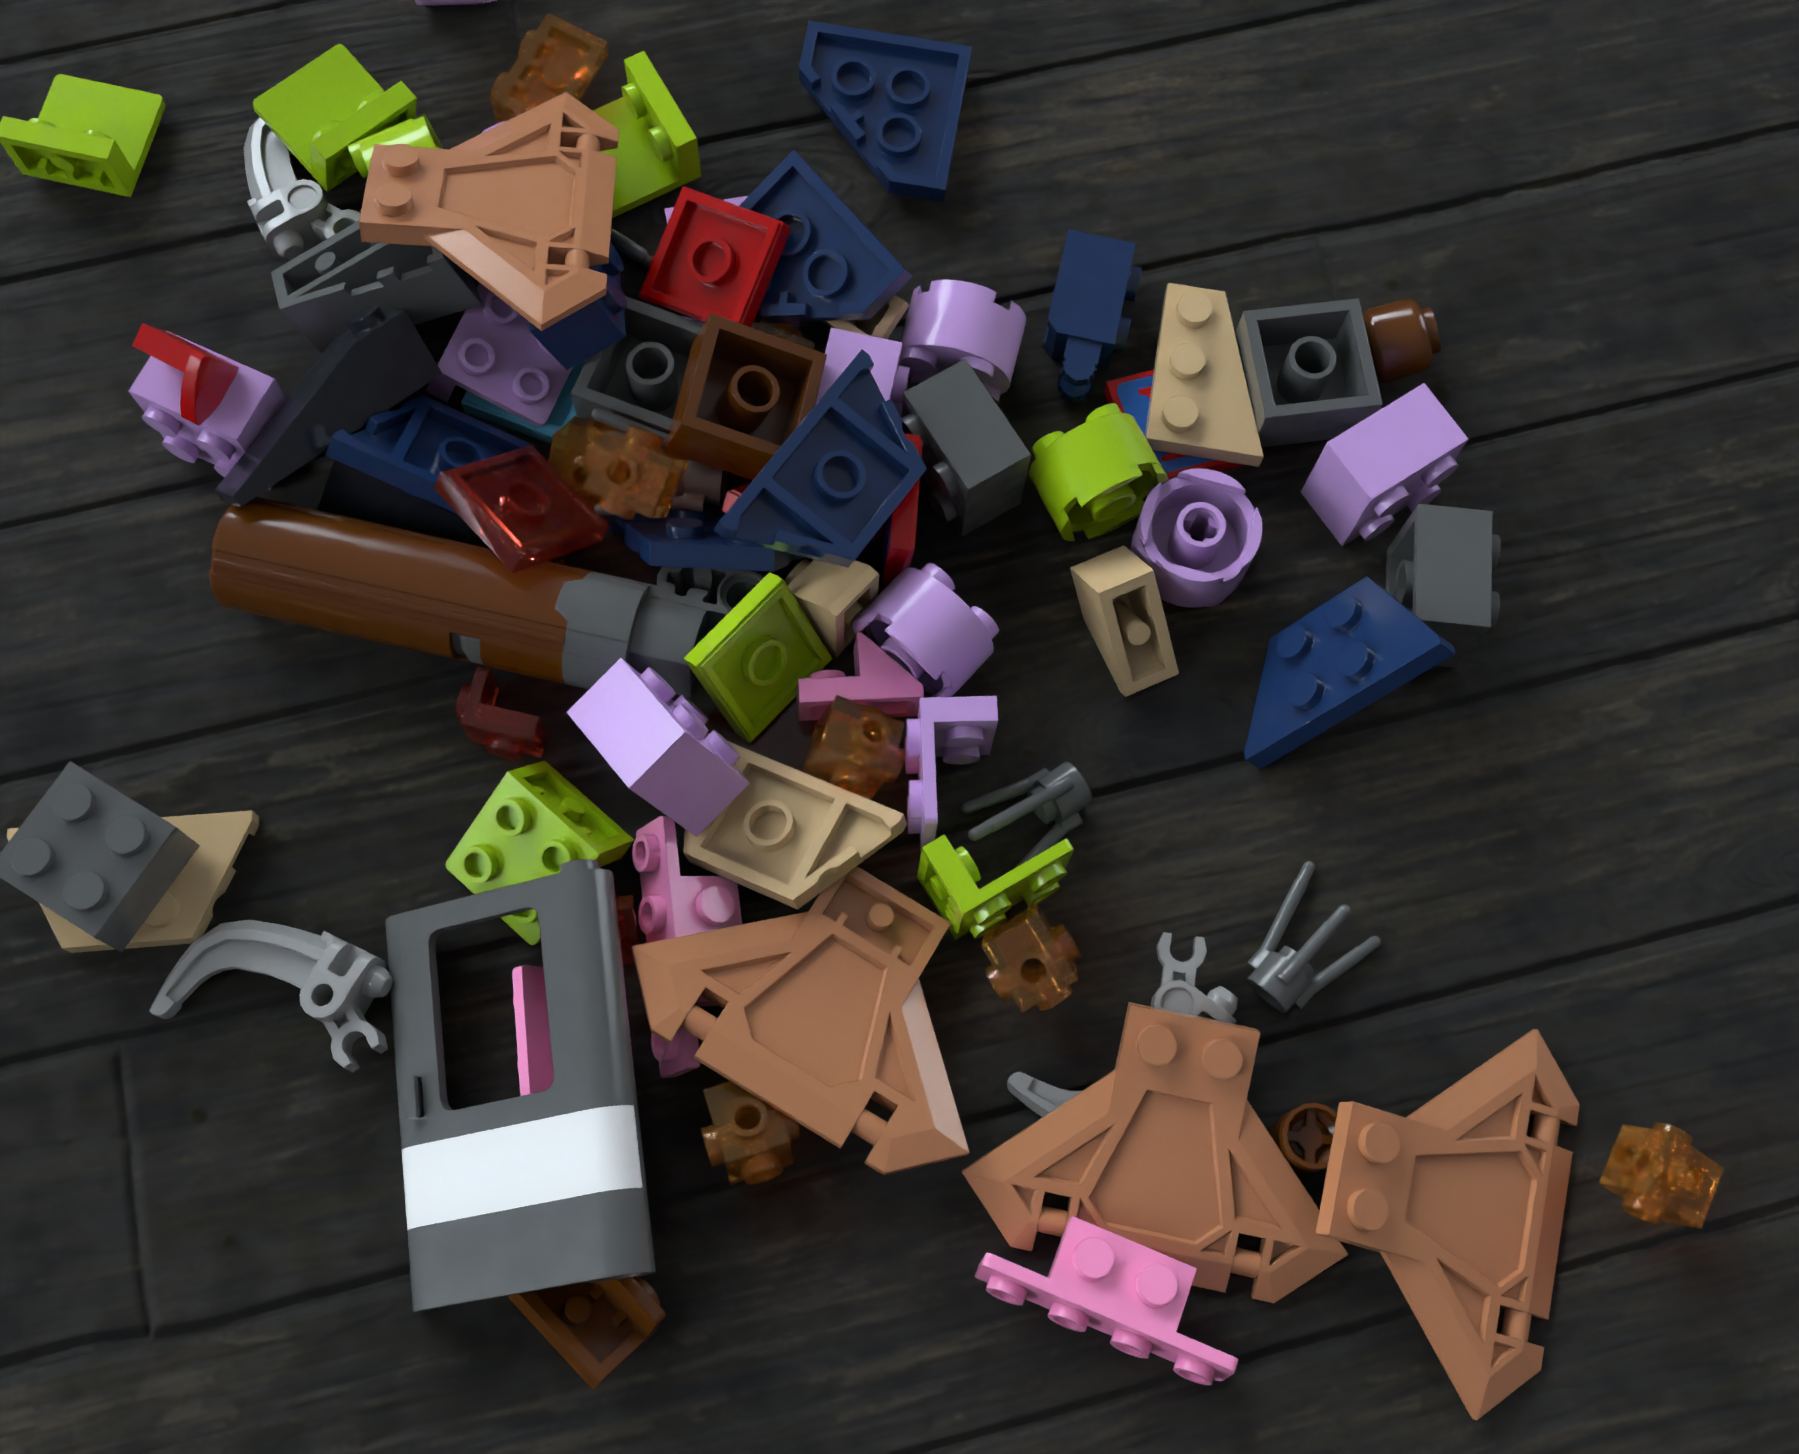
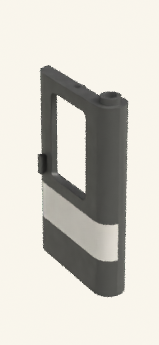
M573 860L561 864L560 873L388 917L385 920L389 973L393 978L390 994L413 1313L577 1283L618 1280L655 1273L613 872L600 869L597 860ZM535 909L538 913L554 1073L552 1085L542 1092L453 1110L449 1106L447 1098L436 940L444 931Z

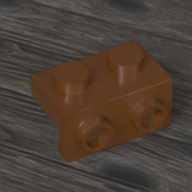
M640 1277L577 1283L507 1296L593 1391L652 1336L666 1317L664 1310L660 1307V1301L656 1292Z

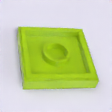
M769 572L683 659L737 736L751 743L797 696L798 679L809 678L810 674L821 671L833 658L785 581Z

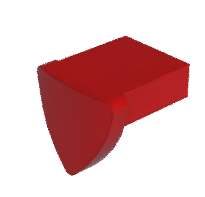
M142 323L132 344L133 347L184 372L180 398L181 417L198 426L219 406L239 370L238 366L172 333Z

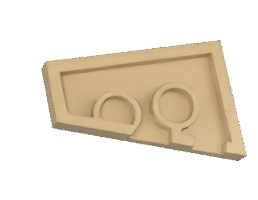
M1168 283L1164 294L1145 438L1152 450L1259 467L1264 456L1225 291Z

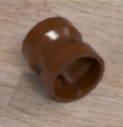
M1319 1103L1303 1104L1280 1116L1272 1126L1270 1135L1296 1174H1312L1328 1167L1337 1113L1329 1106ZM1296 1142L1298 1143V1145H1299L1304 1151H1302L1300 1148H1298Z

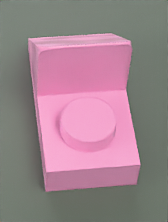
M856 632L853 649L855 676L846 677L844 672L838 670H822L810 674L809 678L798 679L796 696L798 722L918 716L920 698H924L923 684L861 632Z

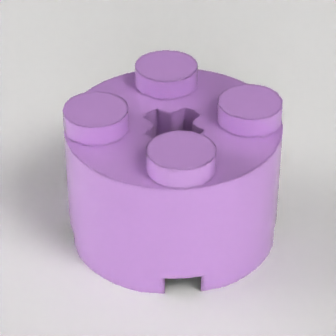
M958 280L931 281L929 291L923 293L921 287L918 286L913 291L900 342H902L900 366L910 368L909 377L911 379L909 388L966 359L998 405L1000 395L1005 393L1010 387L1026 324L1025 313L1012 300L1009 310L994 303L996 291L978 284Z
M1189 469L1179 472L1177 477L1169 479L1164 483H1159L1147 496L1132 536L1131 551L1154 570L1162 600L1182 607H1213L1222 603L1241 583L1261 542L1262 518L1258 508L1254 509L1246 497V490L1232 477L1210 469ZM1191 536L1198 538L1199 541L1192 539Z
M927 563L921 570L915 568L903 569L853 621L852 628L855 635L856 632L864 629L870 640L922 683L923 690L932 694L931 697H952L993 653L992 639L997 635L999 629L995 621L985 611L976 606L970 608L953 592L955 585L945 571L935 564Z

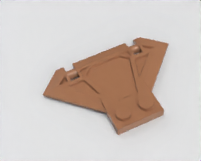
M565 92L449 150L412 147L406 144H374L359 218L361 242L435 247L539 330L543 331L606 295L607 274L591 270L589 267L609 264L617 157L601 153L600 151L618 148L619 129Z
M856 866L822 891L808 912L632 946L633 958L651 1033L670 1044L681 1028L703 1040L694 1056L695 1060L838 1148L842 1147L850 1132L874 1145L864 1163L882 1175L957 1158L970 1153L919 980L925 966L951 924L949 921ZM702 996L723 1008L718 1018L697 1006ZM869 1099L893 1112L888 1122L865 1109Z
M1128 1002L1115 1070L962 1170L963 1175L1009 1246L1032 1251L1036 1232L1059 1236L1062 1239L1067 1222L1074 1216L1197 1268L1191 1286L1225 1293L1230 1273L1254 1278L1251 1293L1252 1299L1276 1303L1349 1255L1340 1241L1315 1234L1320 1210L1247 1100L1260 1037V1031L1256 1028ZM1045 1192L1068 1196L1067 1211L1042 1206ZM1239 1233L1260 1237L1259 1251L1236 1247Z
M1532 1029L1406 1118L1354 1101L1339 1102L1315 1233L1381 1253L1467 1411L1474 1420L1480 1419L1541 1371L1544 1347L1528 1342L1532 1316L1549 1319L1573 1152L1557 1146L1560 1123L1577 1126L1580 1104L1538 1029ZM1529 1115L1534 1116L1531 1137L1526 1136ZM1500 1308H1503L1501 1334H1498L1496 1331Z

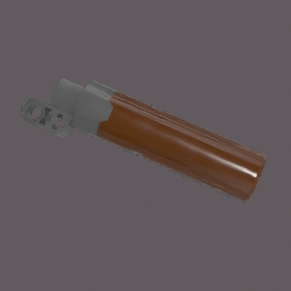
M258 496L241 507L231 504L226 509L213 538L211 568L209 569V580L213 595L218 603L225 608L476 663L584 689H590L622 658L640 674L648 667L652 668L673 688L676 695L683 694L689 698L693 696L699 680L683 658L764 578L762 575L749 570L662 566L657 574V585Z

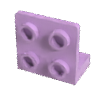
M479 282L477 290L482 305L465 310L438 363V367L443 374L429 383L426 392L448 402L457 385L536 427H542L547 422L572 368L566 370L530 332L529 321Z
M997 696L920 698L918 719H907L905 770L906 774L917 773V780H909L907 827L908 834H920V851L923 846L935 840L938 824L935 757H943V762L948 764L963 765L979 761L980 756L990 755L998 723Z

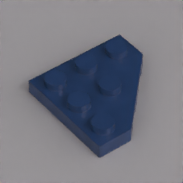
M809 21L799 63V81L888 193L944 202L971 61L972 47Z
M794 149L739 205L740 207L785 222L792 228L753 323L870 320L913 277Z

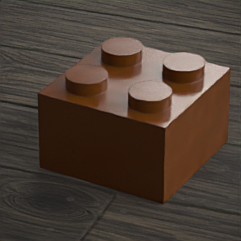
M710 313L692 344L664 451L754 480L815 406L827 354Z

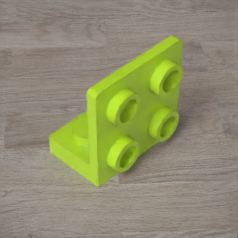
M337 44L254 99L253 108L265 124L328 192L358 171L349 152L348 145L408 119L416 118L417 97L402 81L384 91L347 48L342 44Z
M645 51L624 59L628 84L621 87L623 97L593 110L619 129L618 148L600 151L601 153L617 157L612 218L702 177L697 137Z
M58 74L52 82L38 118H31L25 121L6 116L2 117L0 122V143L23 175L131 197L166 104L159 94Z
M541 761L508 771L445 865L447 870L470 891L478 894L560 873V865L568 861L593 859L599 862L600 868L621 859L634 842V839L549 763ZM535 909L500 917L530 945L541 942L539 917Z
M944 834L922 847L917 878L940 916L951 923L948 929L955 940L968 932H971L974 938L977 939L1003 924L1007 920L1004 913L1020 901L1024 900L1028 907H1032L1059 890L1058 881L1067 874L1065 868L1074 848L1066 838L978 889L975 883L981 880V876L972 857L963 846L954 850Z

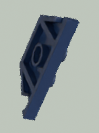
M861 349L719 520L714 528L716 533L722 537L847 568L855 561L927 470L914 443L908 440L903 433L902 419L892 399L885 401L871 373L874 363L868 353Z
M425 395L404 402L398 410H386L371 416L366 429L352 435L341 429L336 431L331 438L325 456L402 489L411 496L420 497L454 512L468 521L479 523L549 555L551 554L559 537L560 530L558 524L549 523L545 508L550 496L545 481L538 473L540 462L535 445Z
M705 505L703 512L681 509L609 515V532L612 534L624 533V544L632 551L640 553V558L650 566L775 572L789 565L792 560L804 558L803 556L720 536L714 531V528L725 512L709 511V505Z
M1366 576L1270 638L1245 746V760L1262 769L1456 654L1454 646L1434 632L1412 611L1399 603L1383 587Z

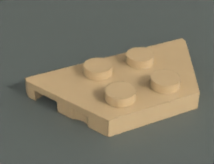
M729 742L741 756L734 765L750 784L697 837L685 829L683 853L687 860L696 866L798 910L901 834L907 822L904 814Z
M254 811L161 817L176 826L200 846L125 949L192 944L204 935L213 917L215 901L226 892L236 872L232 866L248 834L254 836L259 827V816ZM19 828L7 829L8 841H10ZM39 903L61 948L70 953L115 950Z

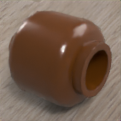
M1405 298L1370 308L1362 314L1376 377L1380 382H1389L1424 372L1431 366L1433 354L1441 352L1438 328L1430 307L1421 309V306L1415 300Z

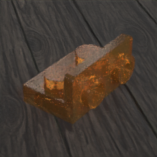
M547 13L536 31L532 29L525 35L520 45L518 59L509 73L502 72L493 85L490 101L493 104L496 123L508 121L565 92L579 101L608 57V43Z

